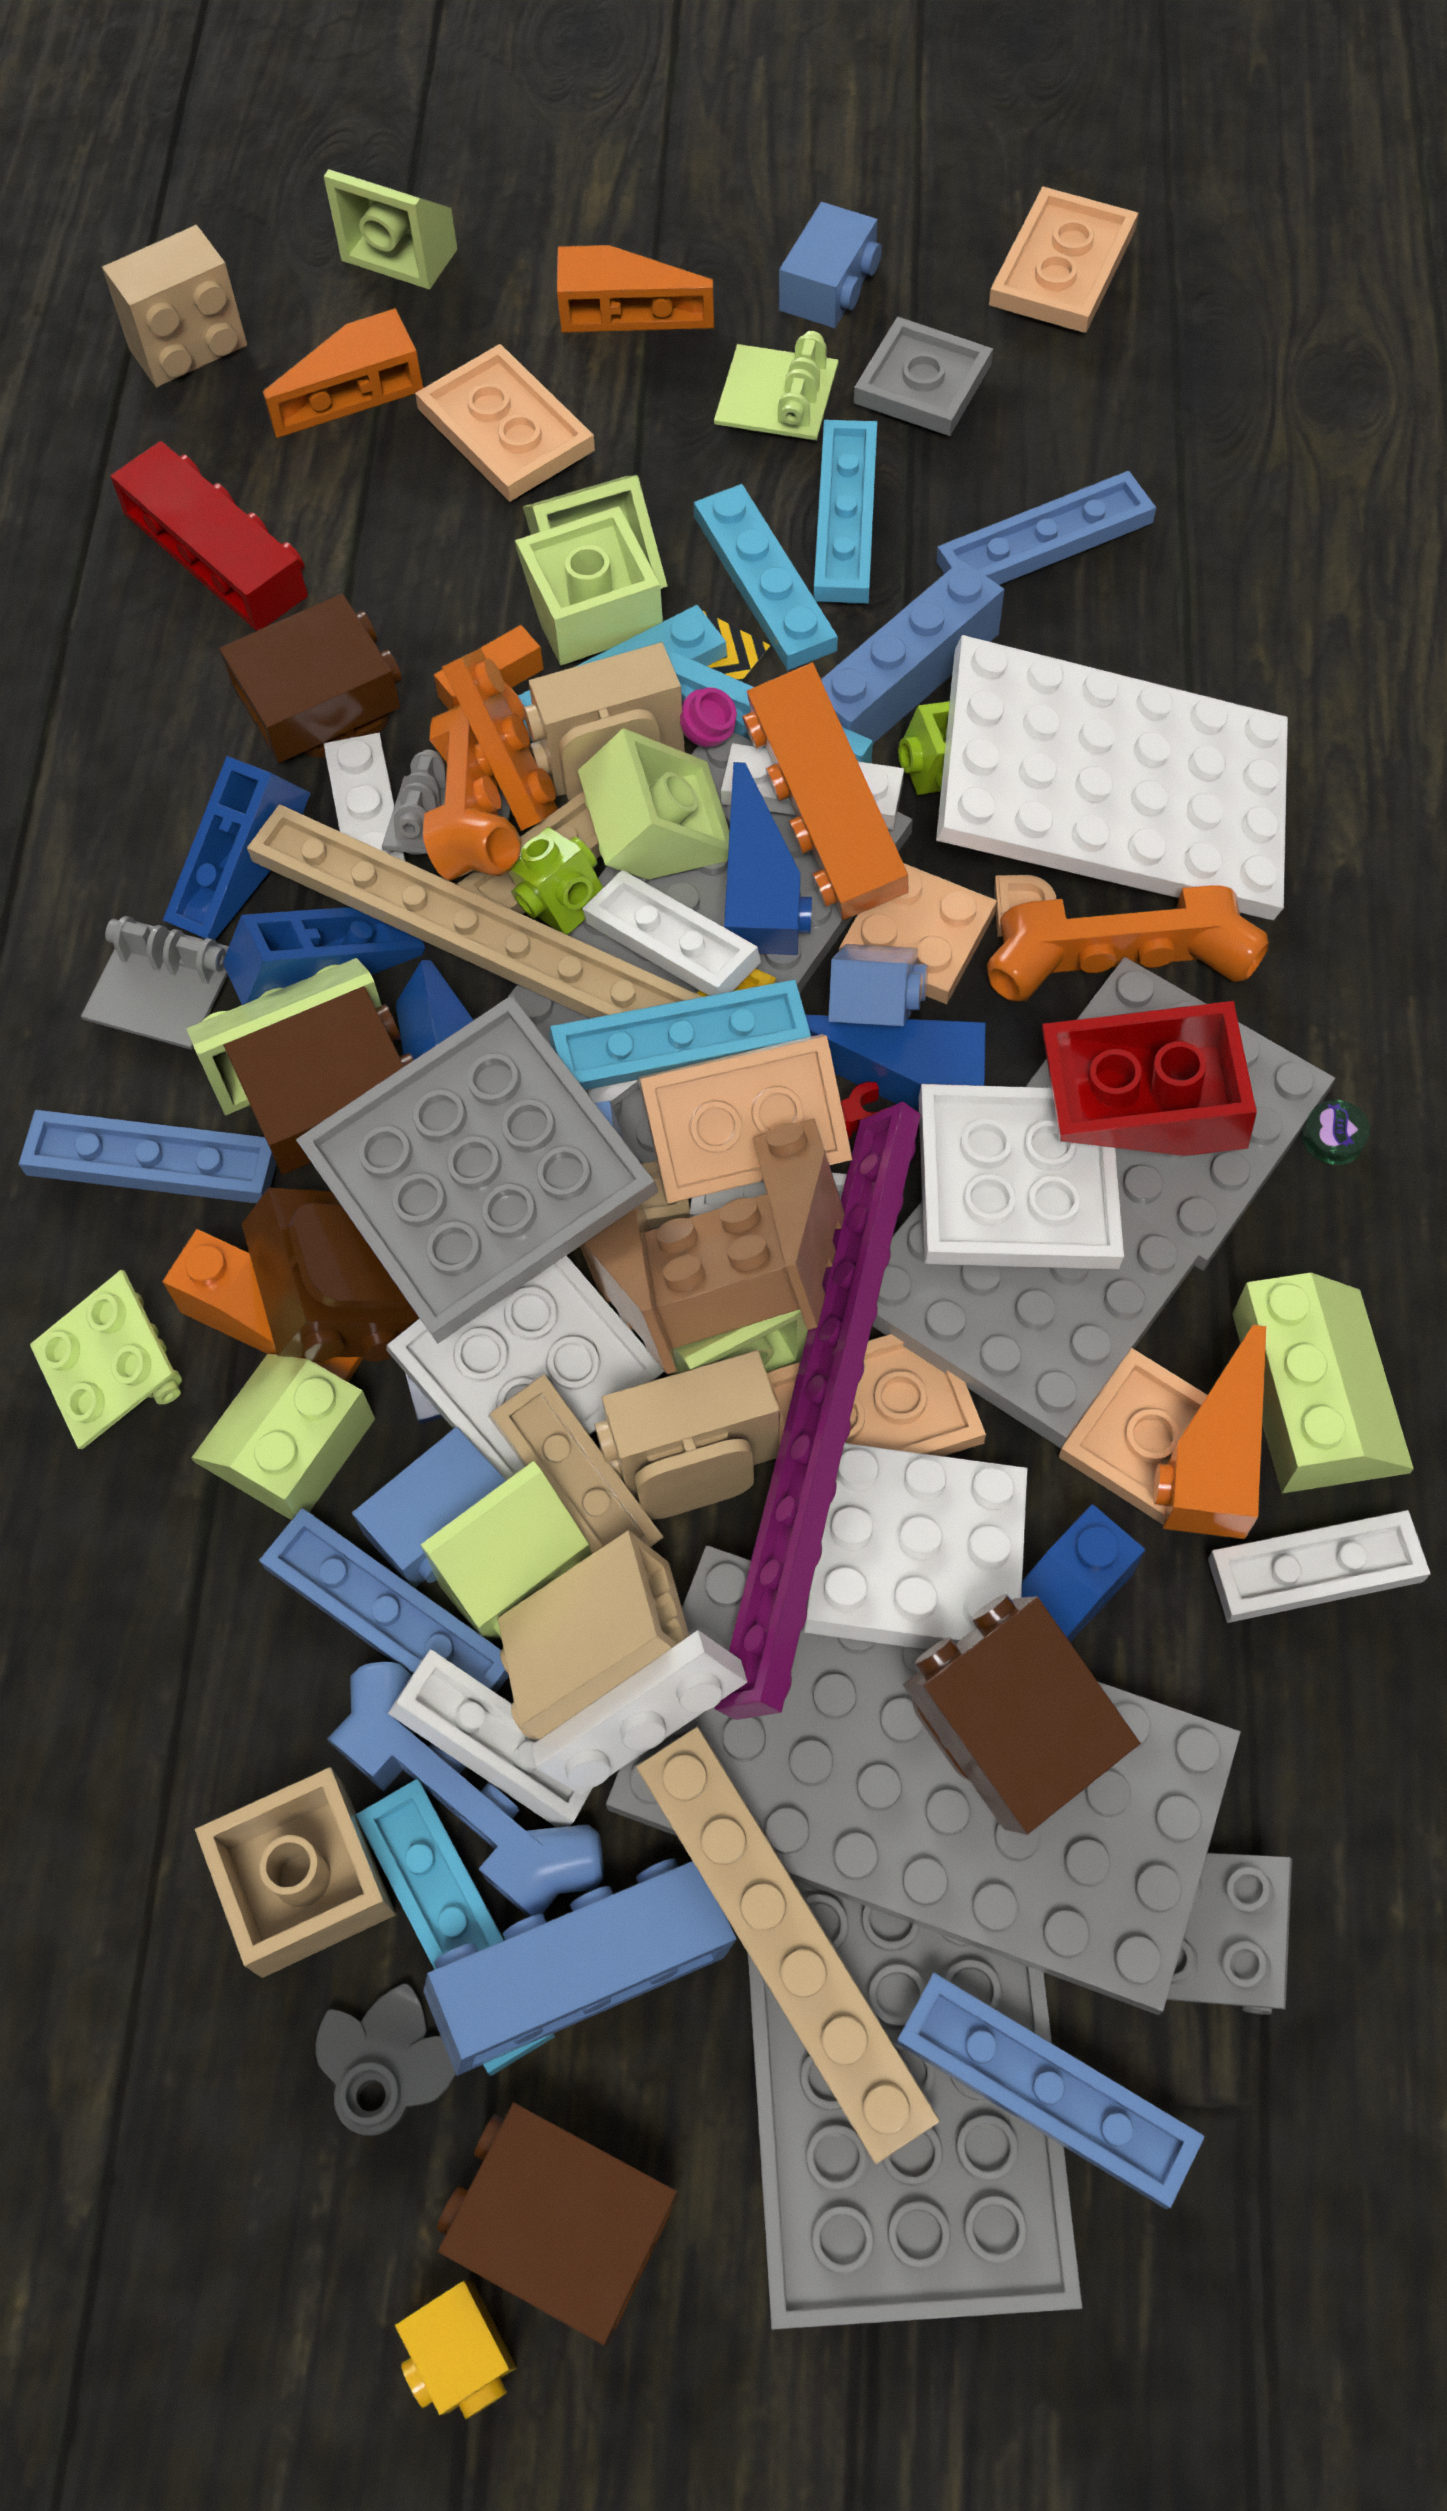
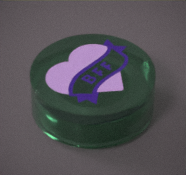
M1329 1100L1318 1104L1309 1114L1303 1128V1142L1310 1154L1316 1159L1332 1165H1342L1355 1160L1363 1151L1370 1135V1125L1365 1114L1357 1106L1343 1100Z

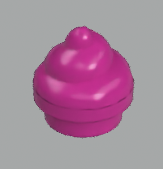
M708 687L695 690L682 702V713L680 715L681 730L696 745L717 747L724 743L735 729L737 716L735 704L720 689Z

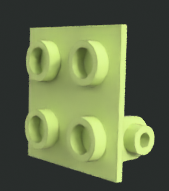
M808 331L798 338L795 345V353L737 344L715 415L714 424L817 440L839 360L827 358V347L821 334L815 331Z
M124 1270L118 1271L30 1344L78 1449H84L147 1397L154 1398L157 1404H167L178 1398L181 1393L178 1386L182 1378L178 1371L173 1370L165 1354L166 1346L163 1340L158 1339L159 1331L154 1324L150 1323L143 1309L144 1301L141 1295L134 1291Z

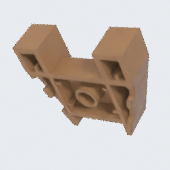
M815 1118L801 1123L781 1124L773 1128L769 1133L753 1138L767 1194L751 1199H736L727 1203L722 1208L688 1219H673L651 1230L640 1204L580 1246L599 1293L607 1302L611 1301L617 1308L620 1318L630 1330L634 1329L642 1338L647 1351L666 1374L677 1371L673 1349L800 1309L807 1330L818 1327L825 1298L822 1286L825 1269L833 1265L836 1253L833 1243L835 1229L842 1228L845 1213Z

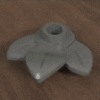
M401 1984L379 1998L368 2010L361 2022L342 2011L328 2010L318 2030L316 2057L320 2068L336 2084L334 2092L335 2110L341 2122L348 2129L360 2135L376 2136L388 2132L401 2121L407 2107L420 2106L436 2101L449 2088L456 2076L441 2036L426 2038L427 2025L424 2010L414 1990L408 1984ZM371 2083H381L386 2092L383 2105L375 2111H365L360 2102L363 2089Z

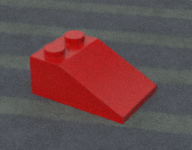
M1234 1001L1042 1024L1043 1040L1061 1142L1180 1156L1249 1148L1257 1110Z

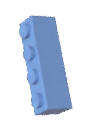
M963 559L960 560L821 679L841 726L873 740L874 744L952 676L955 648L962 635L990 642L999 634L1004 588Z
M675 1859L659 1862L642 1871L636 1877L638 1884L616 1894H613L610 1886L595 1889L573 1901L570 1905L573 1911L549 1922H546L543 1914L534 1915L506 1929L503 1932L505 1940L480 1951H478L475 1943H469L452 1949L438 1957L434 1961L436 1969L427 1973L423 1992L456 2076L725 1958L736 1941V1937L727 1917L694 1862L691 1861L680 1867Z

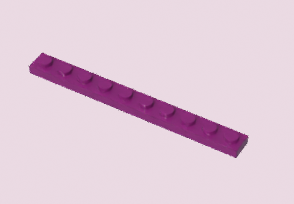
M904 1102L860 1120L852 1152V1160H850L841 1197L845 1213L841 1229H835L833 1243L836 1253L832 1267H826L822 1282L825 1292L818 1327L808 1330L729 1652L741 1660L747 1683L722 1699L715 1706V1710L734 1720L782 1713L785 1698L791 1688L792 1666L800 1632L807 1619L806 1606L815 1568L822 1554L821 1542L829 1507L836 1494V1477L844 1443L851 1429L850 1417L856 1391L864 1373L866 1348L871 1327L878 1313L877 1301L884 1271L891 1257L890 1245L897 1215L903 1205L902 1194L909 1164L916 1149L915 1138L921 1114Z

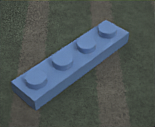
M1126 471L942 544L937 548L936 562L945 574L963 559L1000 585L1152 524L1156 506L1130 471Z
M42 1110L34 1111L19 1161V1166L27 1176L257 1203L265 1191L271 1188L277 1164L265 1137Z
M301 1508L259 1559L264 1569L393 1663L402 1665L411 1674L414 1673L421 1660L431 1649L495 1693L509 1677L501 1662V1650L303 1508Z
M935 1973L930 1978L896 2042L899 2046L1165 2209L1171 2208L1205 2137Z

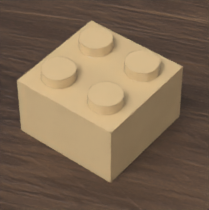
M197 225L102 266L128 348L155 387L247 346L226 264Z
M331 1767L195 1829L242 1962L246 1968L261 1978L396 1915L364 1831L355 1816L356 1811L347 1788Z

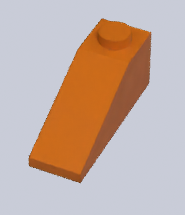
M610 245L558 247L557 296L561 333L714 328L712 279Z
M395 308L345 324L266 388L263 394L273 432L276 438L415 394L423 389L417 351Z
M196 1229L162 1281L180 1313L264 1353L277 1355L250 1253ZM333 1357L324 1361L312 1362L349 1382L364 1357Z
M1252 1325L1179 1439L1168 1464L1157 1465L1153 1503L1164 1506L1163 1529L1245 1539L1258 1519L1266 1326Z

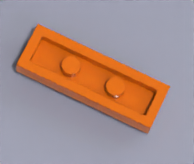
M481 648L442 666L521 831L542 822L558 810L554 802L556 799L555 787L548 773L543 768H538L530 752V736L524 722L517 714H512L502 693L504 691V682L499 669L492 660L485 658Z

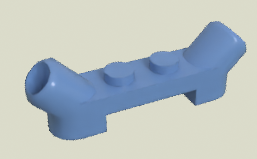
M393 1662L369 1663L360 1666L350 1676L351 1714L327 1740L382 1791L387 1789L402 1770L412 1779H419L427 1792L495 1849L479 1870L486 1881L525 1915L531 1917L543 1914L559 1893L595 1890L604 1879L601 1839L597 1830L589 1824L524 1830L513 1820L520 1810L501 1791L490 1783H487L481 1791L476 1789L460 1775L466 1768L465 1765L432 1743L427 1747L414 1735L413 1730L387 1714L412 1676L402 1665Z

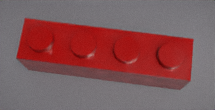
M159 441L110 475L124 515L255 631L265 628L308 597L302 575L305 565L295 548L288 542L282 544L269 534L266 526L256 514L252 512L246 514L235 505L232 497L221 484L216 483L212 485L207 481L187 455L182 454L178 456L166 444Z

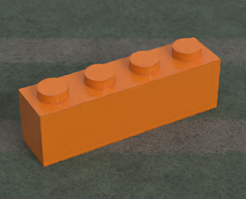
M809 663L747 690L751 712L742 716L745 727L755 749L763 746L767 748L773 765L766 767L765 770L778 801L789 798L797 817L788 822L800 852L804 854L812 850L820 870L812 873V877L824 906L828 907L836 904L842 920H846L909 893L906 868L814 663Z

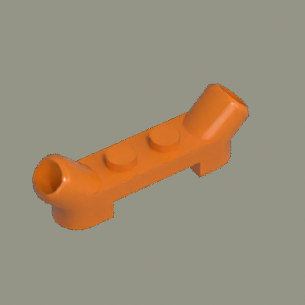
M504 682V691L502 693L512 714H517L524 721L523 703L514 690ZM459 705L433 717L431 720L429 740L447 763L445 804L424 813L423 839L427 854L437 872L448 881H452L475 870L493 876H501L510 872L521 856L522 841L516 828L505 817L498 816V809L501 808V798L498 792L499 784Z
M1221 885L1182 888L1177 908L1172 910L1066 919L1063 899L1032 901L1014 906L1003 914L1000 924L1004 944L988 961L987 973L992 988L1005 999L1016 1002L1027 1001L1051 973L1083 970L1087 973H1099L1112 967H1117L1124 957L1138 965L1149 968L1165 966L1171 962L1200 960L1229 980L1239 982L1247 980L1257 969L1268 950L1269 942L1266 932L1240 916L1237 895L1234 890Z

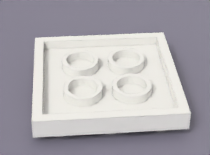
M921 1084L918 1099L919 1113L921 1114L919 1126L925 1264L1087 1269L1120 1268L1124 1259L1115 1148L1061 1142L1052 1088Z
M567 1256L554 1263L437 1344L421 1319H418L387 1344L386 1347L387 1352L453 1429L458 1427L506 1481L525 1466L488 1415L545 1374L590 1436L596 1431L594 1423L606 1420L601 1396L652 1382L664 1372L641 1341Z
M844 1443L836 1477V1494L829 1507L821 1542L822 1554L815 1568L807 1602V1619L804 1633L928 1650L936 1643L948 1637L956 1644L976 1628L971 1620L973 1615L999 1596L1008 1594L1011 1600L1021 1598L1027 1468Z

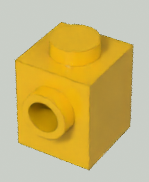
M462 2281L395 2325L410 2355L409 2359L401 2363V2368L413 2395L422 2408L433 2402L439 2415H443L460 2407L467 2420L507 2393L501 2378L515 2370L517 2366L474 2282Z

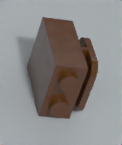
M343 593L219 648L233 689L278 763L302 752L312 757H326L323 743L380 733L388 724L389 713L401 708L395 684L402 681V676L393 655L388 649L382 652L379 651L375 645L377 643V636L368 616L363 610L355 613Z
M365 986L224 1044V1048L282 1175L311 1163L296 1141L297 1138L414 1061L410 1052L399 1057L392 1042L401 1039L390 1010L386 1004L375 1008Z
M268 1188L242 1222L243 1232L277 1356L306 1357L310 1361H324L333 1357H364L367 1361L378 1362L393 1358L386 1350L387 1344L420 1318L332 1191Z
M1004 1594L989 1602L973 1615L971 1620L976 1628L956 1644L948 1637L921 1654L914 1662L919 1672L902 1685L912 1697L917 1717L954 1770L961 1777L972 1783L1003 1829L1028 1835L1141 1743L1038 1596L1014 1598L1011 1600L1008 1594Z
M513 2102L506 2117L495 2113L487 2124L474 2153V2156L482 2160L483 2163L469 2190L458 2186L448 2200L436 2228L437 2231L446 2235L437 2252L598 2343L609 2345L680 2195L672 2188Z

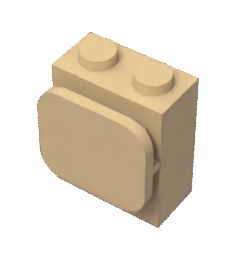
M663 642L528 680L532 705L523 707V712L533 743H530L529 749L538 768H543L550 776L555 787L556 797L566 794L570 801L583 791L578 769L622 728L685 752L684 733L680 726V715L682 713L681 685Z
M758 1350L601 1396L606 1420L594 1423L600 1444L599 1450L602 1452L605 1462L610 1463L635 1499L638 1500L641 1510H644L650 1519L671 1517L730 1499L745 1492L754 1483V1465L776 1459L779 1451V1408Z
M629 1530L497 1618L503 1644L500 1658L506 1672L509 1674L514 1702L511 1704L513 1719L525 1736L533 1740L536 1738L540 1740L689 1636L669 1562Z

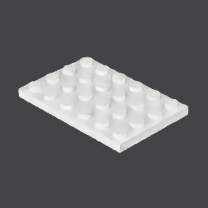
M962 635L954 653L936 841L1177 898L1180 897L1182 888L1209 885L1226 886L1232 888L1236 893L1240 913L1274 920L1284 908L1288 717Z

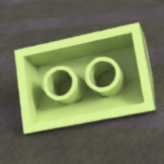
M357 958L341 965L327 966L312 977L285 988L271 989L256 1000L229 1011L215 1012L207 1016L202 1022L186 1028L225 1116L250 1106V1103L224 1048V1044L362 986H365L375 1008L381 1006L375 982L370 972Z
M1314 1273L1247 1282L1233 1311V1318L1240 1343H1242L1252 1325L1266 1326L1262 1424L1281 1494L1410 1474L1414 1468L1360 1289Z

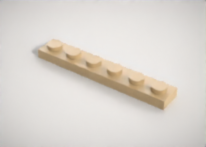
M699 1727L694 1728L637 1765V1770L874 2163H879L939 2123V2116Z

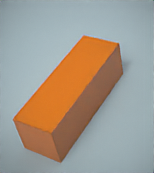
M522 625L481 647L485 658L495 663L503 681L511 688L544 670L541 647ZM443 669L433 674L438 698L448 710L459 706L457 697Z

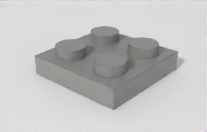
M897 317L855 385L854 403L950 436L992 365L993 348Z

